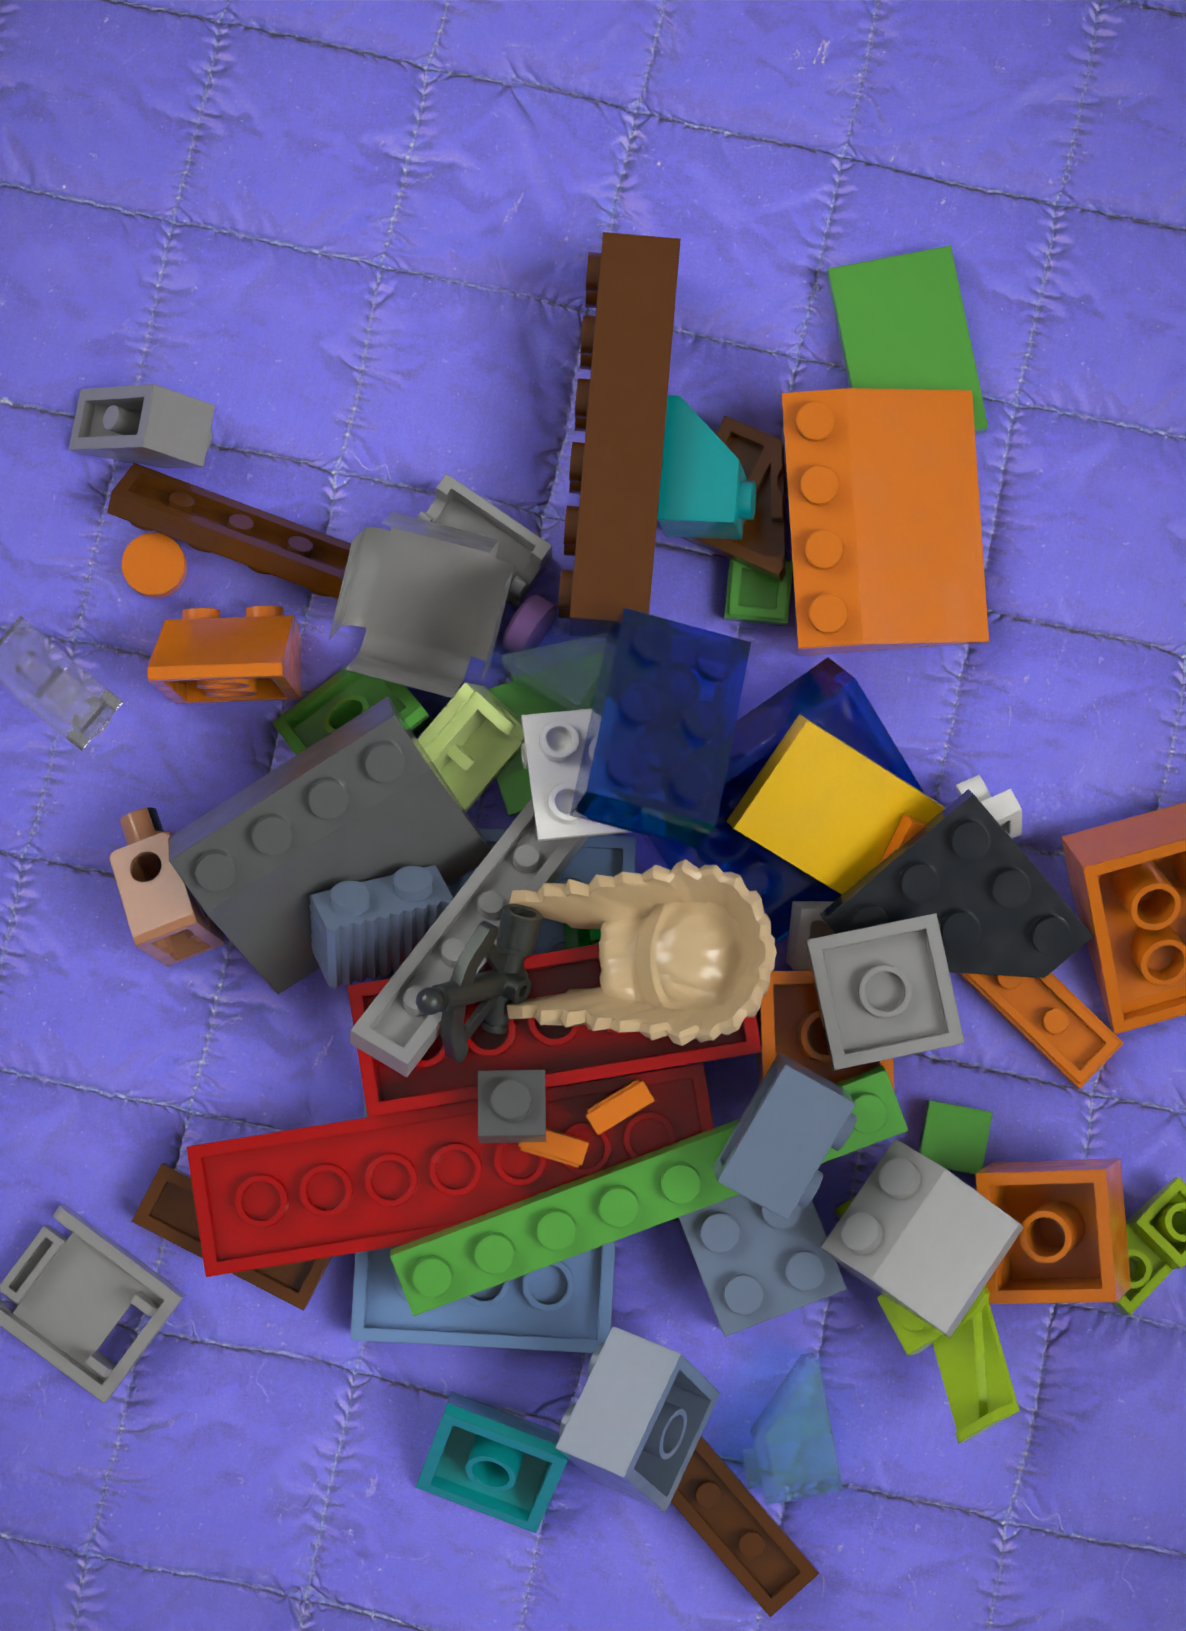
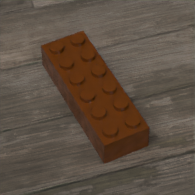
M603 232L601 253H588L585 307L596 308V316L583 315L580 369L591 370L590 379L578 378L574 430L586 432L585 443L572 442L569 471V493L580 494L579 506L566 507L563 542L564 555L575 556L574 570L561 569L558 598V618L570 619V636L637 642L646 639L680 238Z

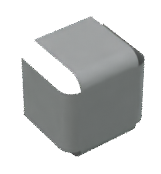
M392 512L381 523L390 526L391 531L366 527L352 540L329 640L343 625L367 628L359 653L345 670L453 698L464 680L471 656L486 661L482 679L490 666L515 566L495 559L499 544L497 539Z

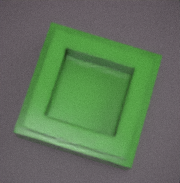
M729 559L724 620L786 626L788 623L793 561L786 560V574L781 582Z
M927 1100L918 1152L945 1169L970 1174L977 1173L983 1169L993 1112Z

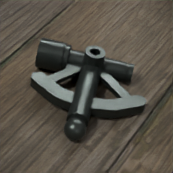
M519 904L505 905L499 927L487 921H482L478 925L458 957L450 981L424 988L417 994L416 1006L420 1012L426 1015L442 1012L440 1033L447 1058L457 1063H461L468 1053L467 1041L479 1025L490 1033H506L510 1020L507 1005L513 1002L517 1004L524 1002L531 991V980L528 979L527 970L523 965L525 958L532 954L536 946L543 915L539 911ZM485 957L493 970L476 974L478 967ZM482 1001L464 1024L466 1005Z

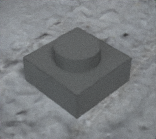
M545 1070L478 1071L479 1143L546 1142Z

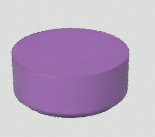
M539 594L527 598L516 611L503 636V647L519 658L527 659L538 648L550 630L557 615L558 607Z

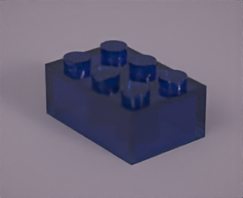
M624 608L607 636L570 816L697 848L717 823L751 642Z

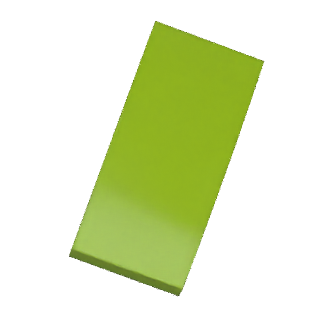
M1180 1177L1173 1178L1126 1220L1131 1288L1117 1302H1110L1122 1315H1131L1173 1269H1182L1186 1265V1183Z

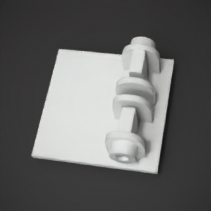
M650 703L521 715L524 743H521V757L523 768L528 769L538 842L668 828Z

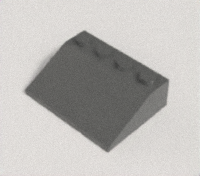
M389 696L168 838L169 862L206 914L277 994L285 991L320 968L311 947L310 894L331 890L336 884L343 881L365 882L394 875L399 869L406 866L428 867L436 865L448 886L478 867L491 851V848Z

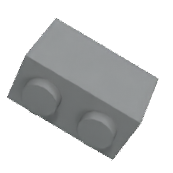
M894 1139L821 1248L850 1274L950 1338L1024 1227L950 1171L899 1140Z

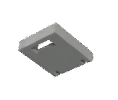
M60 1204L53 1217L69 1229L72 1234L69 1238H66L49 1225L42 1227L0 1284V1292L16 1304H19L12 1311L4 1303L0 1302V1326L101 1402L105 1403L112 1397L185 1298L186 1294L74 1210L64 1204ZM133 1304L147 1316H152V1318L118 1364H116L98 1351V1349Z

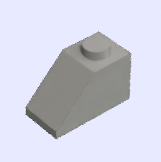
M156 384L80 389L69 450L85 455L160 468L204 467L206 452L212 441L211 425L215 405Z

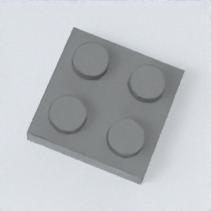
M937 913L805 941L832 1070L965 1043Z

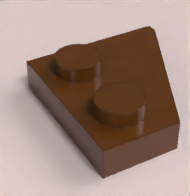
M724 416L716 435L739 459L747 481H755L756 507L754 519H744L742 539L681 538L782 582L786 574L785 456L783 442L777 437Z

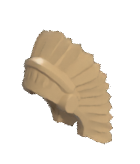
M684 859L676 863L671 870L655 864L643 874L621 872L614 877L596 874L589 884L568 879L566 884L543 883L538 892L512 890L509 904L531 907L539 911L543 918L566 923L571 928L600 929L601 939L599 941L598 958L602 972L599 977L601 987L569 989L563 994L526 999L519 1004L515 1002L508 1004L509 1019L535 1017L540 1025H564L565 1028L586 1025L588 1030L592 1031L612 1029L619 1033L640 1032L651 1040L669 1036L673 1043L683 1046L693 1039H697L699 1042L714 1041L721 1033L729 1035L739 1030L745 1017H755L760 1008L762 997L766 996L770 984V973L774 969L777 954L775 938L771 935V922L768 915L764 913L760 895L756 890L749 891L746 888L741 875L733 872L724 873L717 865H704L698 868Z

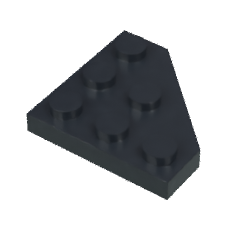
M969 789L928 822L923 829L902 847L890 854L820 913L822 919L835 934L937 913L948 969L951 973L1045 978L1094 937Z

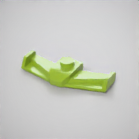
M855 1197L834 1210L840 1219ZM986 1285L950 1338L883 1294L878 1296L877 1299L907 1356L919 1354L933 1345L957 1430L955 1435L958 1444L968 1442L1020 1411L989 1304L990 1292Z

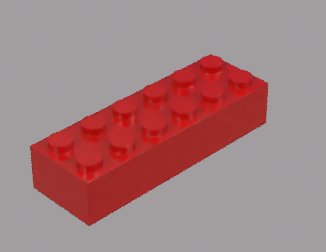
M599 944L527 956L523 966L527 970L528 979L531 980L532 986L526 999L563 994L569 989L601 987L599 977L602 969L598 958ZM390 979L347 985L353 1026ZM482 1001L466 1005L464 1024ZM756 1015L755 1017H745L739 1030L729 1035L721 1033L714 1041L699 1042L697 1039H693L683 1046L673 1043L669 1036L651 1040L640 1032L619 1033L612 1029L592 1031L588 1030L586 1025L566 1028L564 1025H540L535 1017L510 1019L507 1031L504 1034L487 1032L479 1025L467 1041L468 1053L461 1063H457L445 1056L440 1033L408 1077L357 1048L368 1117L478 1099V1071L545 1070V1088L762 1052Z

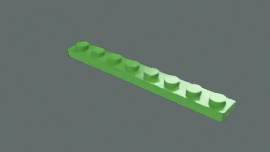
M883 1065L834 1083L847 1090L855 1101L856 1105L852 1113L857 1115V1120L852 1133L843 1147L838 1151L830 1148L822 1163L909 1131L888 1073ZM740 1119L391 1249L390 1258L413 1317L739 1195V1193L717 1182L712 1166Z

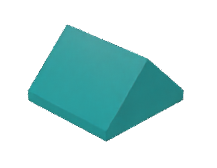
M451 1391L415 1488L536 1533L568 1458L555 1448L560 1439L559 1432Z

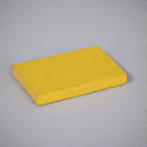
M799 714L727 822L733 829L843 895L880 863L904 814L930 822L946 807Z

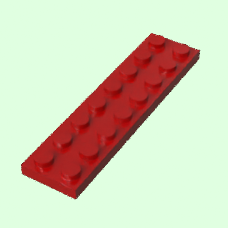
M699 1063L545 1088L546 1128L589 1140L583 1164L578 1167L521 1151V1147L518 1146L519 1142L479 1143L478 1099L187 1146L205 1276H217L401 1246L714 1128L704 1064ZM635 1079L643 1080L655 1101L597 1135L586 1117L587 1108Z

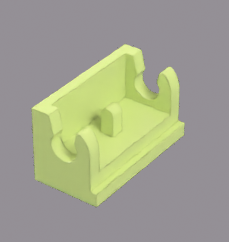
M465 682L417 740L467 812L520 750L521 743H524L521 719L485 686Z

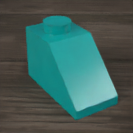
M667 395L657 517L660 526L667 537L742 539L744 519L753 520L755 515V481H747L739 459L680 395Z

